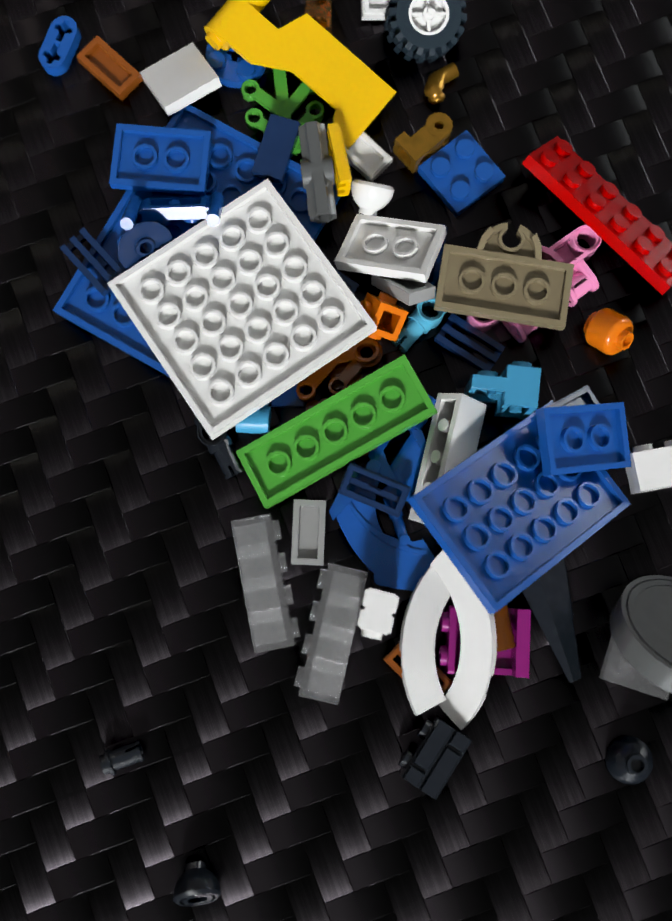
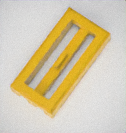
M338 122L327 124L329 156H332L337 196H348L352 176L342 130Z

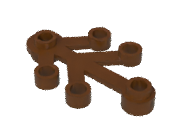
M366 337L312 373L306 380L299 382L296 387L298 398L303 402L312 401L316 396V388L338 363L350 362L339 377H334L329 381V393L331 396L338 393L332 389L335 384H342L344 386L343 389L347 388L362 369L374 368L381 362L383 357L381 345L376 340ZM364 351H370L373 354L370 358H363L361 356ZM303 387L312 389L309 395H303L300 391Z

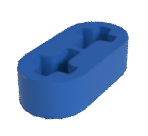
M60 16L53 20L39 50V61L44 70L52 76L62 75L68 70L81 41V32L77 23L69 16ZM70 29V30H71V34L65 33L64 36H63V38H62V36H61L60 33H61V32H67V30ZM58 54L60 60H53L52 64H50L49 58L55 59Z

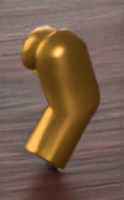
M452 62L428 76L424 93L426 97L428 96V101L431 105L444 101L445 94L442 91L444 85L459 77V71L455 63Z

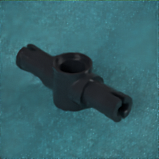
M196 417L194 422L197 426L196 433L198 439L207 446L210 455H215L225 479L227 480L243 472L244 469L231 446L234 443L230 437V429L221 434L216 441H212L207 437L206 430Z

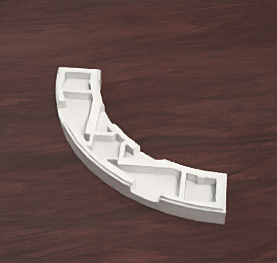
M442 550L430 566L445 584L455 606L460 627L461 651L455 678L445 695L446 700L438 705L456 726L462 730L475 717L486 698L490 679L495 671L497 633L494 613L491 615L488 613L449 557Z
M431 566L421 576L411 594L405 610L399 648L401 651L402 680L408 701L416 716L446 700L437 675L435 639L438 623L450 594L439 575Z

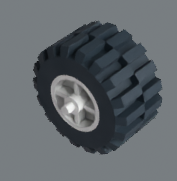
M390 0L384 17H387L384 22V31H389L386 38L389 44L395 43L396 46L393 50L397 54L400 51L405 53L404 59L408 61L412 58H416V63H423L425 60H428V62L435 61L438 57L441 58L463 34L465 28L462 25L467 21V13H462V11L466 7L465 0Z

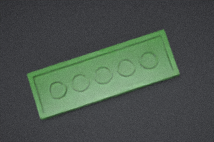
M404 354L236 451V454L264 508L269 509L438 412Z

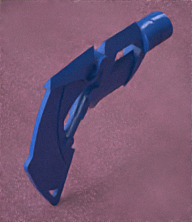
M428 394L435 407L436 399ZM428 419L408 429L410 436L390 466L383 451L389 441L380 445L377 449L371 450L368 455L370 461L366 464V469L411 487L406 502L414 496L412 493L416 488L426 446L422 429L428 422ZM353 472V478L378 487L379 481L358 472ZM349 483L348 490L376 500V494ZM389 485L383 488V490L397 496L402 494L401 490ZM340 493L337 494L329 513L332 520L337 518L354 552L374 573V582L380 586L413 591L435 557L423 539L410 541L402 517L403 512H401L399 518L388 514L397 538H394L382 532L378 523L376 508ZM382 497L385 505L396 508V502Z

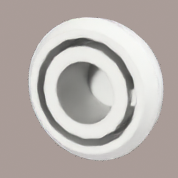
M355 179L351 183L353 199L359 206L358 213L377 216L378 210L384 208L390 202L395 191L392 186Z

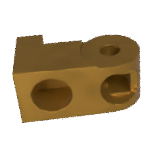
M441 112L431 114L427 118L425 126L411 137L404 131L395 138L393 153L414 174L420 164L448 144L453 127L451 118Z

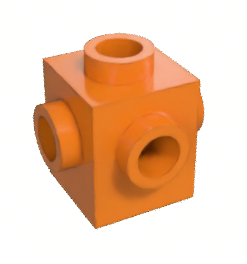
M380 291L379 296L367 292L365 299L360 304L377 325V331L368 337L381 341V338L396 342L409 312L396 304V298L385 292Z

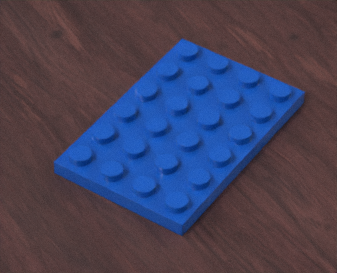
M551 400L541 408H545L551 405L552 403H554V401ZM536 411L408 500L411 507L490 615L500 610L631 505L606 470L543 476Z

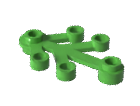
M273 69L277 100L262 90L255 80H246L242 84V95L246 101H256L272 114L291 119L292 115L309 95L316 94L302 82L289 98L286 72L278 69ZM249 88L256 89V91L253 94H248L246 92V90ZM319 101L308 103L306 113L299 120L301 126L310 121L321 122L324 118L323 104ZM249 109L245 114L246 125L250 130L265 132L268 120L263 118V113L259 109ZM313 109H318L321 111L318 115H312L310 113V111ZM253 116L260 118L256 123H252L249 120ZM299 136L292 158L297 157L301 153Z

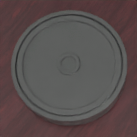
M647 575L630 582L619 597L610 614L611 634L621 654L636 671L656 686L672 693V577Z

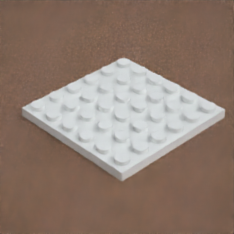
M268 178L224 206L220 222L217 226H209L206 219L107 283L212 440L377 331V325Z

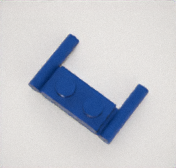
M215 192L212 197H208V195L145 198L144 200L137 195H133L120 220V226L124 230L132 229L137 215L141 214L142 221L167 224L171 220L198 223L206 219L209 226L215 227L220 222L224 195L221 192Z

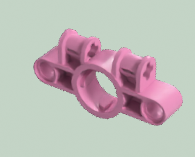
M588 225L579 226L549 248L542 246V259L574 264L569 307L575 306L578 299L589 291L594 292L599 289L597 277L586 264V261L598 249L602 239ZM577 239L585 240L589 244V248L581 247ZM466 315V322L482 332H486L499 322H502L514 339L520 343L524 342L526 336L538 328L536 326L493 319L482 321L477 317Z

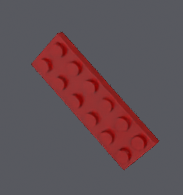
M556 136L526 157L522 164L661 295L672 286V242L665 236L664 231L659 226L652 224L642 215L639 207L629 203L619 194V190L614 184L605 181L590 162L583 160L577 155L570 143Z

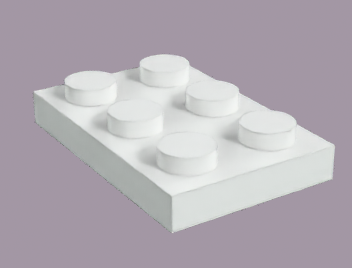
M356 214L334 260L337 270L427 283L447 235L446 226Z

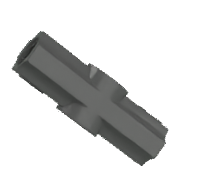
M310 121L298 127L302 155L300 166L303 189H306L310 222L318 224L328 223L333 219H337L333 186H335L332 156H329L325 124Z

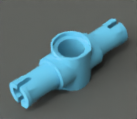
M435 298L418 303L416 309L408 316L409 321L402 327L397 341H391L396 347L400 344L399 350L403 353H406L422 334H427L441 323L446 312L437 311L438 315L435 317H427L422 312V308L426 306L434 307Z

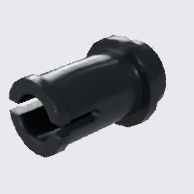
M139 740L112 751L109 748L105 749L104 754L99 755L103 773L105 775L111 773L114 776L117 774V770L145 761V757L142 755L144 752Z

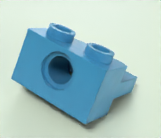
M514 361L512 365L505 367L499 377L498 373L494 371H478V374H472L465 386L464 394L479 402L495 403L494 416L525 419L538 408L541 368L532 367L530 362Z

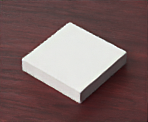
M193 42L140 72L144 82L168 117L222 87L218 75Z

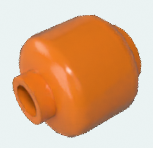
M603 308L593 312L584 324L586 342L606 355L620 353L622 350L629 348L633 342V322L627 316L611 308Z

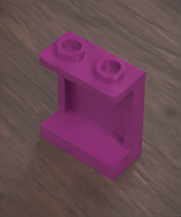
M447 605V611L442 612L440 617V631L446 632L445 645H440L439 665L444 666V671L447 674H454L457 672L460 659L461 635L455 606ZM508 608L516 647L497 652L493 675L529 678L531 610Z

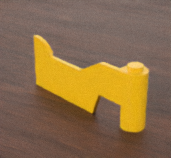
M227 0L204 27L207 34L205 36L206 41L217 51L220 49L228 51L232 48L252 65L289 71L296 75L336 110L333 116V123L338 122L341 126L344 144L348 150L396 94L393 88L308 13L278 29L260 13L270 0Z

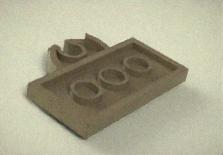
M507 222L494 227L490 226L481 236L477 249L444 244L433 310L563 331L566 326L574 264L542 259V245L537 233L534 235L525 226L520 225L516 233L519 245L509 248L502 242V237L508 230Z

